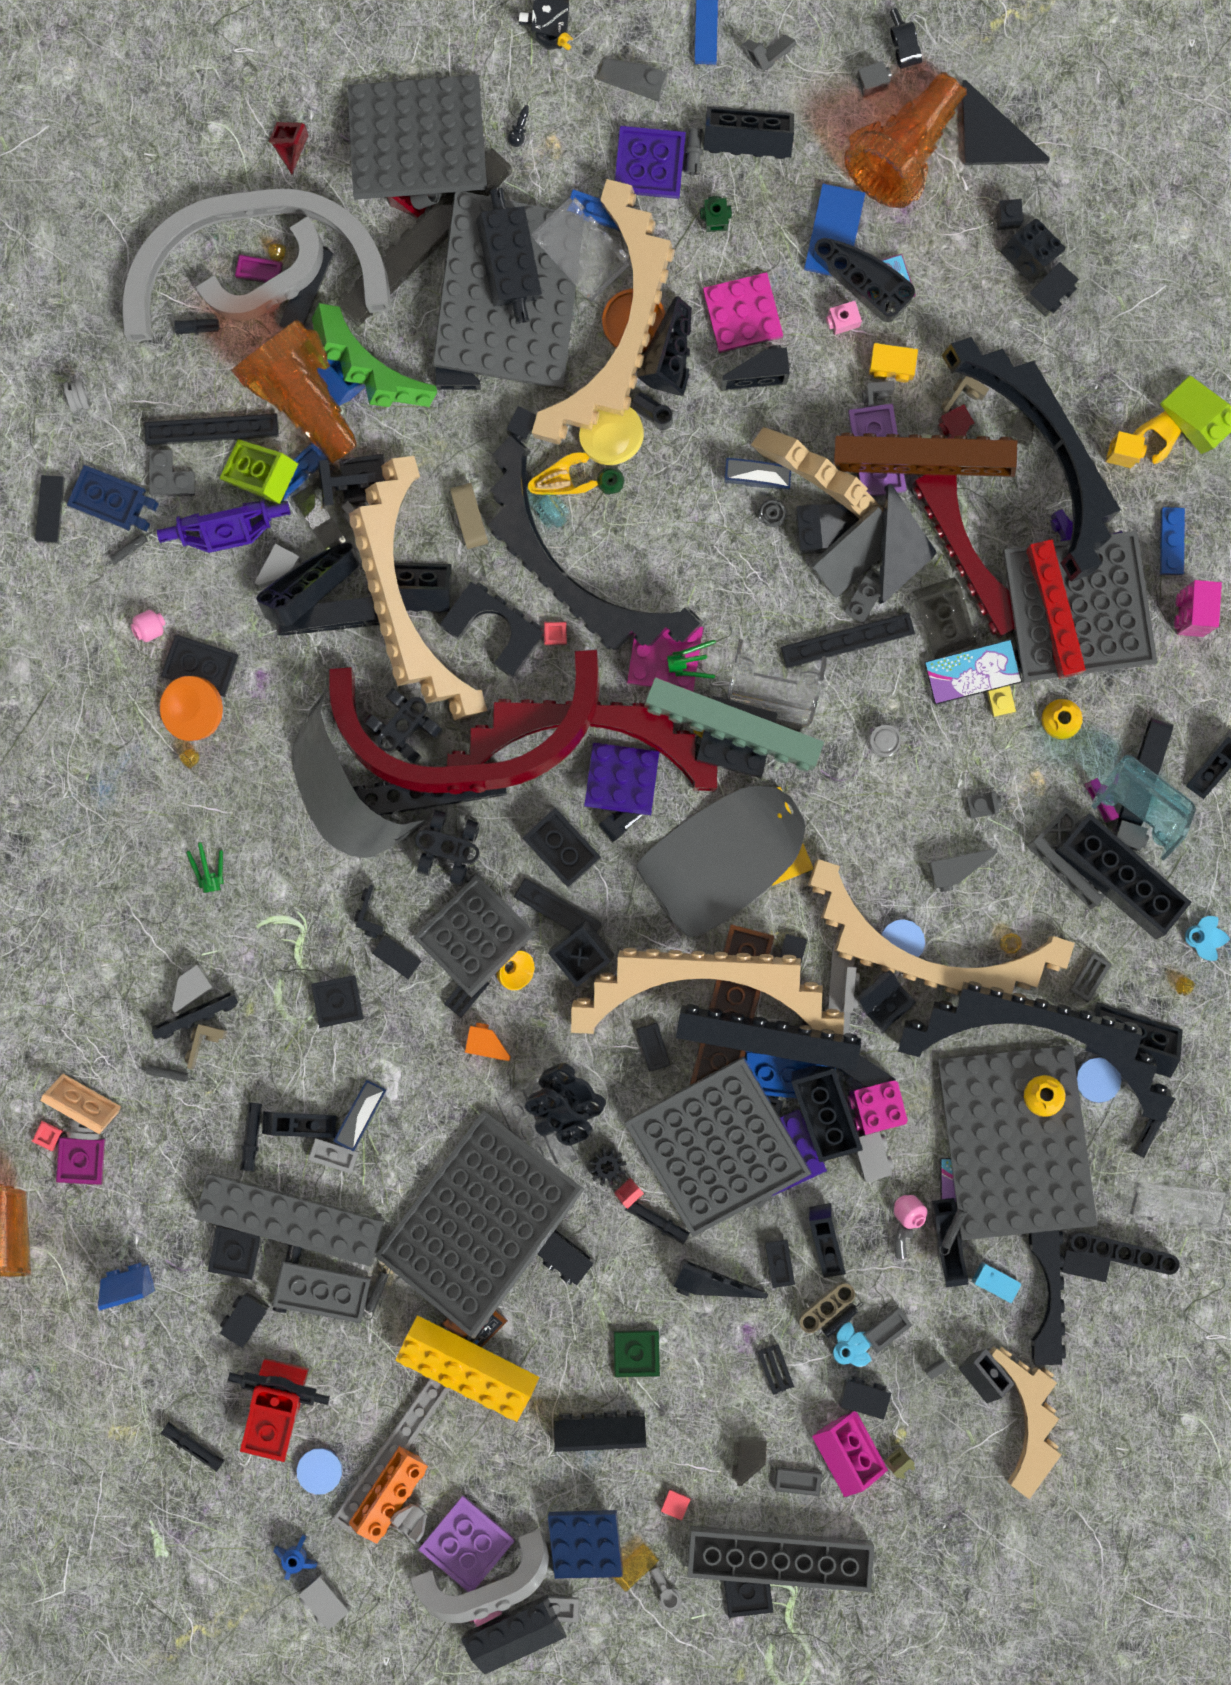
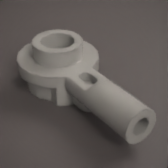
M658 1566L650 1571L661 1590L659 1597L661 1607L666 1611L677 1610L682 1603L680 1592L675 1588H669Z

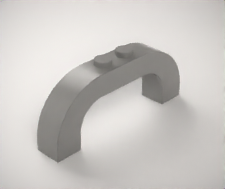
M309 216L290 227L299 244V255L295 263L255 290L245 295L230 294L224 290L215 275L196 286L200 295L212 310L232 320H249L259 317L268 311L276 310L280 303L287 299L295 298L299 291L307 287L318 274L323 260L322 240Z
M540 1529L518 1537L522 1549V1561L519 1568L507 1578L459 1596H450L441 1592L438 1578L433 1570L411 1578L414 1591L422 1605L432 1616L448 1623L469 1622L475 1619H483L495 1611H504L511 1605L529 1597L542 1583L549 1563L545 1538Z

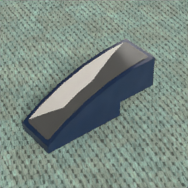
M726 458L724 483L743 484L746 487L790 490L791 470L770 462Z
M366 1080L333 1142L353 1152L356 1151L386 1089Z

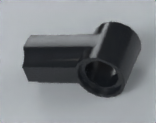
M642 392L635 396L630 407L637 414L652 422L657 429L666 430L672 426L673 413L668 406L661 405ZM667 414L669 418L667 421L661 422L657 419V416Z
M617 811L615 814L609 815L598 826L613 843L627 831V828L637 822L643 814Z

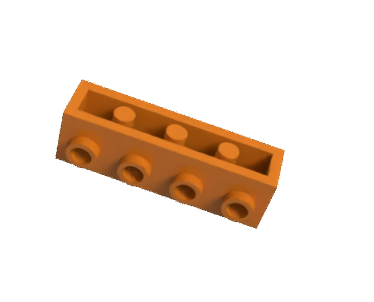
M401 1446L398 1447L349 1521L350 1526L357 1534L376 1544L386 1534L387 1528L391 1524L390 1519L401 1509L406 1499L411 1496L414 1487L424 1476L428 1468L420 1456Z

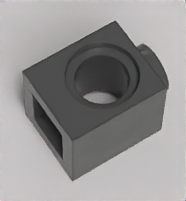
M884 61L858 69L856 78L863 97L889 88L892 74L890 68L885 67Z
M1123 820L1117 823L1114 835L1130 849L1139 851L1142 847L1145 848L1149 839V835L1146 834L1148 828Z

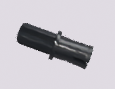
M195 317L194 320H175L174 328L176 335L190 333L199 335V333L218 332L220 324L218 319L198 320Z

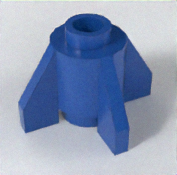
M302 1534L298 1545L289 1547L287 1550L278 1546L274 1548L273 1552L281 1559L282 1567L286 1571L284 1578L286 1580L290 1579L291 1574L300 1572L302 1568L315 1569L318 1562L308 1559L305 1550L302 1548L307 1535ZM292 1558L296 1559L297 1562L293 1563Z

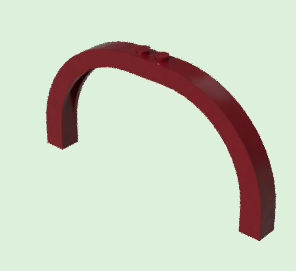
M597 650L575 651L576 680L574 696L565 718L554 733L533 750L516 758L497 763L427 767L410 764L387 754L370 740L358 721L355 703V675L352 667L329 669L330 703L335 721L347 747L355 758L376 776L399 787L419 792L460 794L463 791H473L481 793L485 790L522 784L548 772L564 760L580 743L593 720L598 704L600 687Z

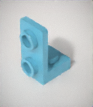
M982 1261L971 1280L975 1285L984 1288L1009 1303L1013 1302L1021 1287L1020 1282Z

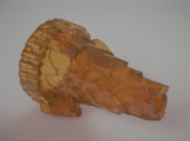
M940 72L918 97L908 101L896 115L892 114L883 126H881L880 121H875L853 132L849 136L850 147L845 151L844 157L846 170L854 180V183L870 198L887 207L905 208L912 201L919 200L925 187L929 168L926 161L937 149L935 144L944 134L943 129L956 114L954 109L967 94V89L960 86L958 81L949 76L947 72Z
M296 319L237 364L231 371L244 388L247 387L258 397L273 404L279 412L283 411L295 428L300 427L308 439L316 446H319L333 464L357 446L355 436L340 413L342 412L341 407L331 396L327 389L328 385L318 373V368L326 370L330 367L319 334L315 330L306 329Z

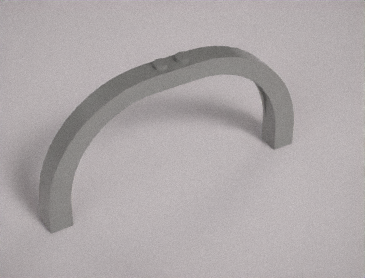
M257 188L251 192L234 191L231 194L210 197L182 208L162 222L149 235L136 254L127 275L123 295L124 335L130 342L152 340L150 300L154 281L161 266L169 254L183 240L198 230L219 222L268 215L292 214L309 216V218L330 226L348 241L358 255L364 279L365 302L369 313L392 310L388 275L381 255L368 231L357 218L336 202L323 196L297 189L265 190Z

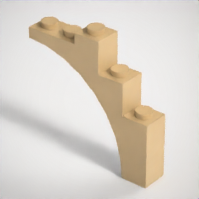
M763 427L751 445L764 458L774 461L810 481L840 502L859 519L875 505L883 512V508L867 492L868 488L856 476L838 470L826 457L809 452L798 439Z
M993 1346L989 1353L1004 1368L1014 1382L1024 1412L1025 1434L1023 1448L1017 1466L1010 1476L1008 1483L1030 1499L1061 1457V1454L1057 1451L1059 1446L1048 1438L1044 1441L1059 1420L1054 1415L1056 1410L1046 1402L1043 1406L1041 1405L1057 1382L1052 1379L1054 1374L1045 1367H1042L1040 1370L1035 1366L1029 1373L1031 1368L1020 1360L1018 1363L1011 1360L1012 1354L1001 1347L998 1350Z

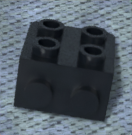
M1034 219L1013 235L1000 252L1031 283L1048 264L1065 251V246L1042 222Z
M891 970L880 974L876 982L870 987L863 989L857 998L864 1013L882 1032L916 1004V1001L900 985Z

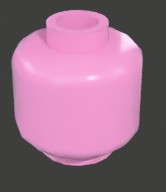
M149 609L133 617V624L130 627L138 641L149 642L163 634L165 621L160 613L156 614Z
M904 1195L898 1198L894 1204V1216L907 1229L919 1228L925 1223L927 1208L916 1196Z

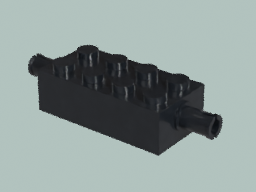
M495 188L489 191L493 210L481 212L476 219L493 306L513 305L515 323L520 324L521 321L526 323L530 321L526 302L536 301L542 295L525 207H506L503 188H498V191Z

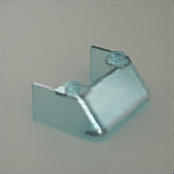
M1125 755L1118 762L1097 791L1091 805L1093 809H1096L1100 803L1107 806H1115L1119 802L1153 828L1152 836L1154 842L1164 847L1160 857L1163 861L1187 837L1196 812V807L1189 798L1130 755Z

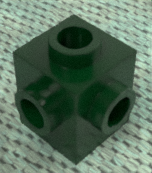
M711 196L704 200V206L700 208V219L705 221L706 232L728 231V219H732L731 205H727L726 198Z

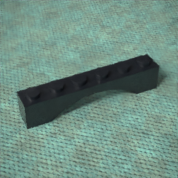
M1056 1230L1028 1233L1029 1249L1036 1256L1043 1269L1048 1291L1044 1319L1038 1331L1031 1338V1362L1034 1365H1062V1359L1066 1358L1065 1345H1062V1336H1065V1323L1061 1322V1313L1065 1312L1064 1299H1061V1290H1064V1278L1060 1276V1267L1064 1265L1063 1254L1060 1253V1244H1063V1232Z

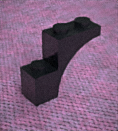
M954 1198L932 1201V1220L937 1236V1256L946 1288L968 1285L960 1229L948 1254L949 1249L941 1245L957 1211Z

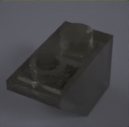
M738 1436V1442H734L733 1456H737V1465L732 1467V1479H736L737 1486H742L766 1465V1438Z

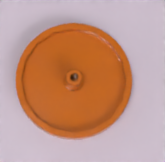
M633 289L623 290L614 295L608 301L603 311L602 326L604 334L616 349L629 321ZM661 302L656 304L654 309L656 318L653 326L650 325L648 329L650 334L648 345L665 316V310ZM643 346L642 353L646 351L647 347Z
M184 676L171 682L163 692L160 701V714L163 724L173 736L185 741H197L207 738L217 729L222 719L223 704L218 690L211 682L198 676Z

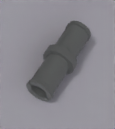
M689 128L688 147L685 150V154H687L686 174L690 172V175H699L700 156L703 155V149H701L703 129L698 131V128Z

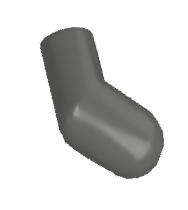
M903 1225L898 1228L894 1241L895 1257L897 1259H905L907 1257L906 1238L913 1236V1230L907 1229Z

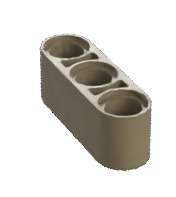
M467 483L450 488L467 550L489 544L472 484Z
M839 1282L799 1315L798 1324L801 1329L806 1333L817 1331L854 1300L855 1290L847 1282ZM842 1287H847L850 1290L849 1296L845 1299L838 1296V1292ZM831 1302L832 1310L828 1313H823L821 1311L822 1303ZM812 1316L815 1318V1323L812 1327H805L803 1325L805 1317Z

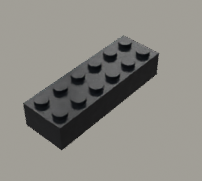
M1090 813L1077 822L1054 850L1155 940L1165 936L1192 903Z

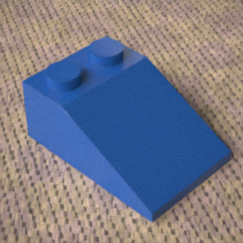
M140 1262L128 1266V1271L120 1273V1270L116 1269L106 1272L107 1277L100 1280L99 1311L142 1299L156 1291L149 1265L142 1266Z

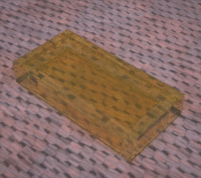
M643 1542L622 1562L623 1576L612 1578L627 1592L659 1559Z

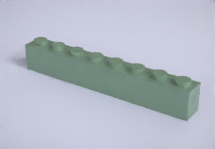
M658 678L654 679L644 705L651 714L669 716V720L672 722L690 724V728L702 732L705 730L711 732V736L723 740L726 738L732 740V744L744 748L748 746L753 748V752L759 755L766 756V754L774 756L776 761L784 764L790 762L795 764L797 769L808 772V770L812 771L816 767L824 745V741Z

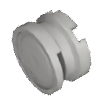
M82 378L76 379L74 383H64L66 398L72 413L77 412V409L83 408L87 410L91 408L87 395L88 392L85 383L82 384Z
M890 725L876 727L868 739L870 750L879 757L893 755L901 744L899 731Z
M69 1119L70 1131L67 1132L68 1138L99 1139L100 1134L84 1125H79L80 1123L73 1119Z

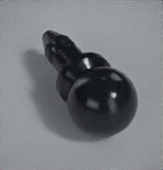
M525 105L520 111L517 125H512L513 130L508 133V143L513 147H519L524 143V133L527 130L523 127L529 115L528 105Z

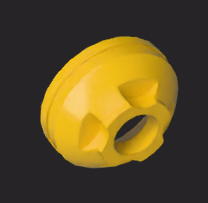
M1057 699L1045 707L1041 721L1048 735L1063 740L1074 736L1079 731L1083 717L1080 708L1074 702L1067 699ZM1061 711H1066L1070 714L1071 719L1068 724L1059 722L1058 714Z
M519 950L509 960L513 961V969L510 972H505L504 965L496 973L499 983L509 990L522 989L530 982L534 974L533 958L527 952Z
M1047 1075L1037 1076L1026 1085L1024 1102L1027 1108L1035 1115L1043 1117L1052 1116L1063 1107L1065 1090L1062 1084L1054 1077ZM1043 1088H1049L1053 1092V1098L1050 1101L1041 1099L1040 1092Z

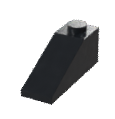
M1231 729L1218 742L1186 785L1187 788L1203 800L1231 768Z
M263 1111L262 1134L271 1136L335 1138L337 1115Z
M828 1203L809 1207V1223L823 1278L845 1275V1265L832 1204Z

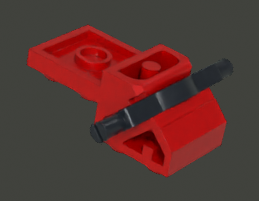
M265 1358L259 1375L245 1372L244 1375L229 1373L228 1382L242 1384V1389L253 1391L240 1452L285 1462L295 1419L299 1413L301 1403L313 1405L316 1402L327 1406L329 1404L330 1396L316 1393L317 1389L305 1386L309 1368Z

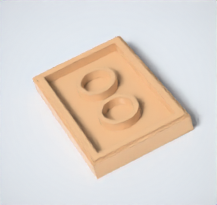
M62 1074L52 1084L40 1100L98 1134L106 1128L121 1108L118 1104L65 1074Z

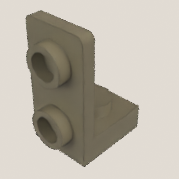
M968 376L964 380L959 378L953 387V390L956 391L952 398L947 396L941 405V408L944 409L941 416L948 413L963 389L967 391L966 394L970 398L982 401L989 388Z
M198 1024L197 1028L194 1027L191 1034V1041H194L192 1049H188L185 1057V1063H188L187 1068H195L203 1035H206L205 1040L218 1043L219 1039H226L227 1030Z

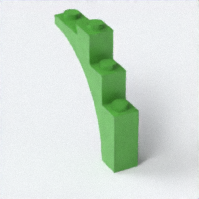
M318 304L312 317L319 358L340 361L344 381L365 384L370 405L390 407L392 402L430 407L437 394L435 385L408 378L385 366L362 347L353 336L344 321L340 307Z

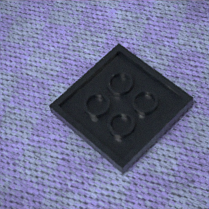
M716 696L712 697L713 700L776 723L778 715L776 712ZM704 730L696 761L762 778L768 754L766 756L759 755L753 752V748L748 746L744 748L732 744V740L726 738L723 740L711 736V732Z

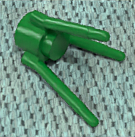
M713 639L682 651L672 652L673 655L667 656L669 673H675L676 677L691 676L714 679V674L683 671V669H687L686 663L699 661L708 657L707 655L685 658V654L715 644L716 640Z
M198 842L204 870L202 877L191 852L187 851L186 854L198 880L199 889L202 888L203 893L221 890L220 884H224L223 850H219L218 875L216 877L215 873L209 874L202 842Z

